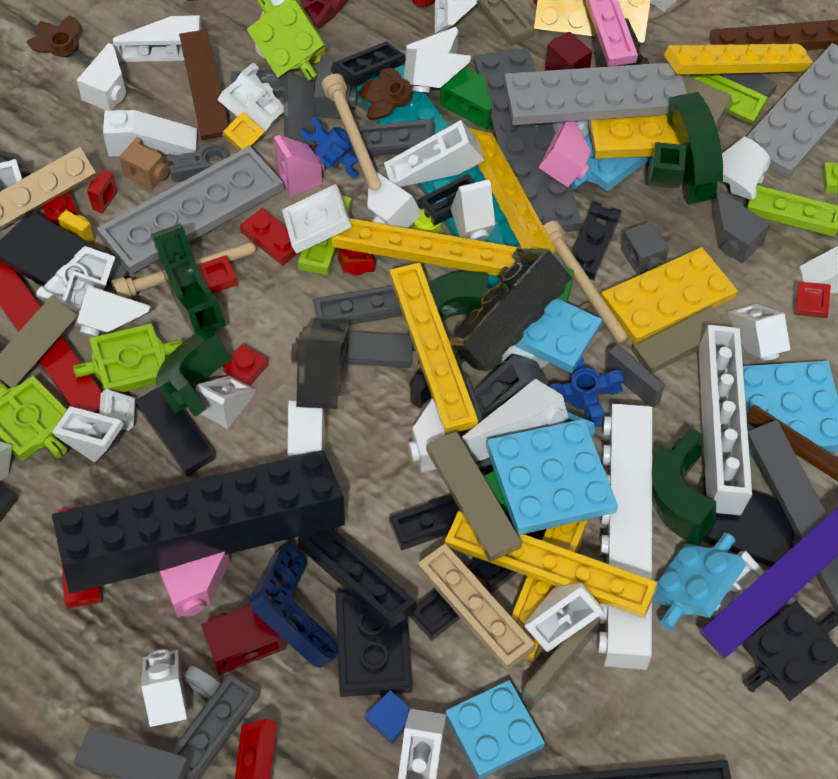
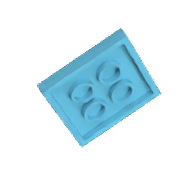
M829 361L743 366L746 413L753 405H756L826 451H838V396ZM747 423L748 431L755 429ZM749 445V457H755Z
M584 419L487 440L486 449L517 535L617 512V501Z

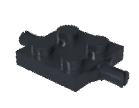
M796 601L746 639L742 646L754 659L757 670L743 679L744 686H748L757 679L748 688L753 693L768 681L778 687L789 702L838 664V647L832 642L828 634L838 626V617L830 624L828 623L837 613L831 611L822 620L817 622Z

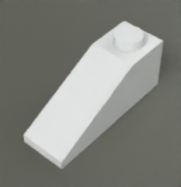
M200 15L170 16L114 37L113 45L118 62L184 61L179 34L202 30Z
M111 110L104 113L103 137L109 157L120 156L136 137L142 139L143 146L149 149L153 148L161 155L169 153L171 155H179L197 151L198 131L195 127L136 110Z
M460 120L388 160L384 165L389 180L397 186L403 187L459 175L483 162L484 157L477 138Z
M534 379L462 436L464 444L473 460L478 462L489 458L486 449L488 439L563 424L569 419L563 395L539 380Z

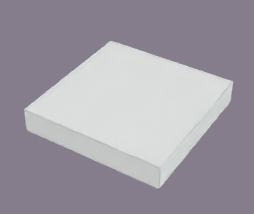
M336 184L282 210L291 245L296 254L352 228L341 192Z

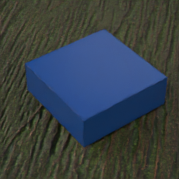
M390 690L365 715V720L392 744L404 732L411 708Z

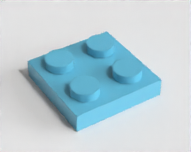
M544 293L516 336L514 346L565 371L573 373L601 328L602 319Z
M510 680L445 711L446 719L478 779H482L544 748L545 742Z

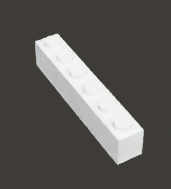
M708 325L698 347L706 497L716 501V513L741 515L752 496L740 328Z

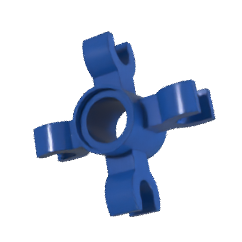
M312 116L310 122L315 125L317 130L309 132L303 127L300 131L301 136L308 141H315L319 144L314 150L320 158V162L330 169L341 162L345 165L347 174L352 178H356L358 171L352 167V164L359 161L356 154L350 150L353 146L347 132L340 126L333 127L328 132L323 128L322 121L318 117Z
M582 357L573 373L568 372L572 377L571 383L564 385L551 384L548 387L562 394L565 403L570 402L575 408L584 410L586 420L593 422L595 427L602 426L601 417H604V411L598 402V395L606 393L613 395L623 392L621 384L625 383V379L621 370H614L604 376H600L595 370L585 368ZM580 388H587V389H589V390H588V391H585V390H582V389H580Z

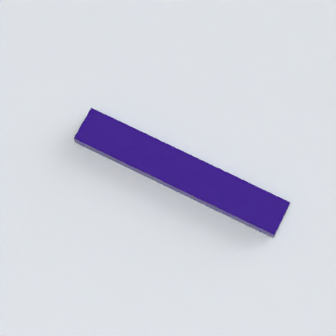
M838 507L699 631L723 659L729 656L838 556Z

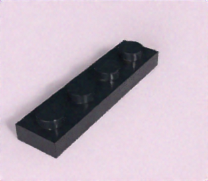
M334 528L297 538L298 547L387 628H393L416 611L417 601Z

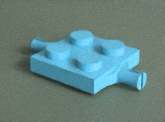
M590 135L585 138L591 150L586 162L590 165L589 169L581 180L575 178L571 183V187L575 190L585 181H589L599 185L608 192L648 162L649 156L595 159Z
M725 532L722 533L715 546L711 548L685 543L657 581L658 584L653 602L669 607L666 614L659 621L665 629L672 631L682 615L696 614L710 618L746 567L742 556L727 553L735 543V538Z

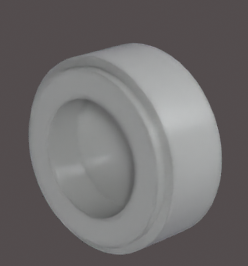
M189 666L182 677L183 682L187 686L206 697L214 696L220 686L219 682L209 674L193 666Z

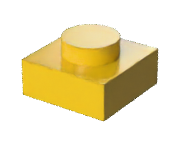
M242 112L223 131L222 135L240 151L248 146L252 147L262 137L264 131Z
M67 210L58 217L61 228L91 245L95 243L91 229L92 226L85 217L81 215L76 216Z

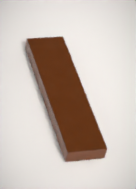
M203 29L180 33L179 37L201 140L224 137L222 133L228 127V121L224 105L217 100L221 94L208 30Z

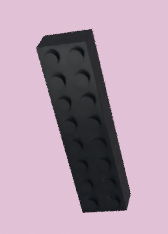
M324 450L51 514L69 594L163 571L218 553L225 552V555L345 525L344 496Z

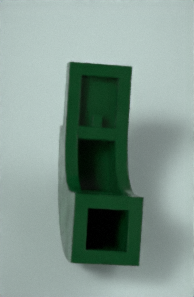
M699 92L670 97L668 123L678 136L681 145H686L684 199L688 205L716 199L717 182L723 181V157L719 134L712 113Z
M655 142L653 155L649 156L647 165L648 185L669 188L680 187L685 171L686 145Z
M179 223L151 234L165 280L184 320L193 334L207 325L213 331L225 327L226 323L218 300L207 287L198 269L184 227Z
M457 272L438 278L428 284L442 322L456 315L485 316L488 272ZM412 342V351H415V348H414V345H413V342Z
M207 325L185 340L167 357L157 373L156 385L174 413L188 408L196 417L206 410L196 394L197 385L201 384L217 369L231 361L232 358L217 334Z
M690 428L682 439L678 438L675 441L672 450L662 445L658 449L652 464V497L656 512L663 523L679 537L699 546L716 523V501L692 490L683 480L702 455V433Z

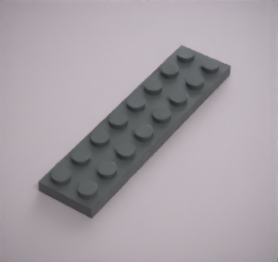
M529 48L474 55L475 71L484 77L492 105L491 128L493 135L542 225L550 221H558L565 233L581 230L582 219L571 185L569 187L565 186L538 168L555 135L552 123L512 125L504 86V74L536 72Z

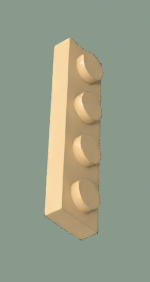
M81 147L0 191V230L24 217L30 210L33 212L97 175Z
M446 543L418 562V570L506 671H509L535 651V643Z

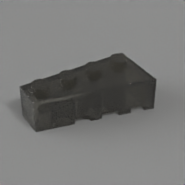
M517 248L512 255V258L515 260L510 268L507 266L503 267L497 275L500 280L499 284L485 291L480 298L481 308L470 311L450 338V344L472 369L488 372L497 367L503 359L502 355L523 338V332L529 325L538 321L544 315V309L548 304L564 293L565 286L572 277L550 250Z
M311 318L307 326L303 327L302 332L299 333V337H296V342L292 344L291 362L297 364L296 407L338 408V396L341 393L339 382L343 381L344 368L347 362L349 320Z

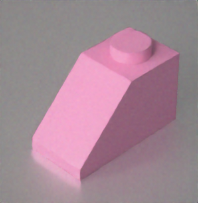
M567 121L562 124L553 136L538 167L567 187L571 185L575 178L581 180L590 166L586 162L591 150L575 121Z
M281 135L274 137L278 177L283 181V185L290 197L323 184L322 171L325 170L324 164L320 162V158L317 154L313 153L308 144Z
M225 552L159 571L177 618L184 615L194 616L203 611L205 606L211 604L230 563L229 554L225 555Z

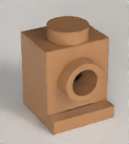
M138 137L119 156L123 175L151 190L159 182L165 180L169 173V166L164 164L163 156L157 150L143 146L142 139Z

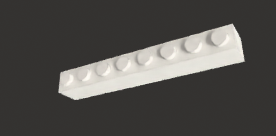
M612 404L610 416H604L602 434L603 436H608V445H603L602 465H608L607 479L617 501L618 509L616 513L601 516L600 523L606 525V535H601L600 555L606 556V564L652 580V407ZM599 602L604 608V613L599 618L605 620L604 632L599 631L598 653L604 654V666L647 670L652 656V602L645 619Z

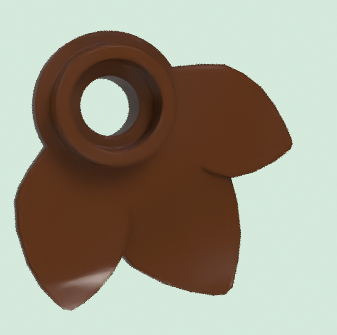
M72 16L66 17L59 26L40 21L37 26V37L30 38L26 42L33 51L40 53L51 52L59 57L68 56L77 48L76 37L80 33V26Z
M387 68L380 71L378 79H372L362 85L359 95L366 101L371 102L366 117L368 119H379L391 114L395 107L407 105L412 99L413 92L412 85L408 80L401 78L397 70Z

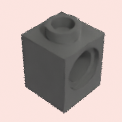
M652 221L624 231L621 251L638 276L665 264L669 247Z

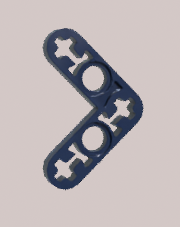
M285 545L271 557L250 595V605L257 616L309 663L321 668L337 657L338 646L327 631L290 599L306 568V560L295 546ZM275 577L281 582L282 586L276 581ZM291 621L297 626L298 630L295 629Z

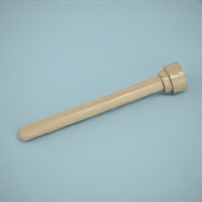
M331 74L323 79L321 86L325 96L335 102L368 186L371 190L376 191L380 188L381 183L346 101L347 85L342 75Z
M550 221L543 225L557 254L567 269L574 270L573 278L614 339L619 343L624 342L627 339L625 330L565 244V231L559 222Z
M249 242L196 259L195 261L198 265L226 255L230 262L254 254L256 252V245ZM162 271L134 280L131 278L125 279L124 277L111 280L114 294L132 300L131 297L136 296L138 291L166 283Z

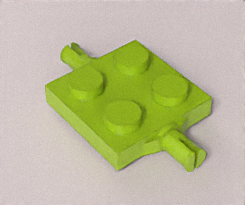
M256 0L264 14H262L258 21L249 26L247 31L276 76L281 78L287 72L300 68L308 82L314 80L313 78H317V73L309 61L315 53L327 45L298 0H286L276 6H273L270 0Z
M152 323L89 338V344L92 351V361L73 365L74 374L78 378L95 373L102 383L103 390L109 389L118 393L155 385L157 373L166 360V356L170 355L182 344V340L179 339L162 344L155 334Z
M34 376L10 389L0 380V440L12 445L11 452L21 462L44 447H47L56 458L62 457L60 452L64 456L67 448L57 439L52 431L67 409Z

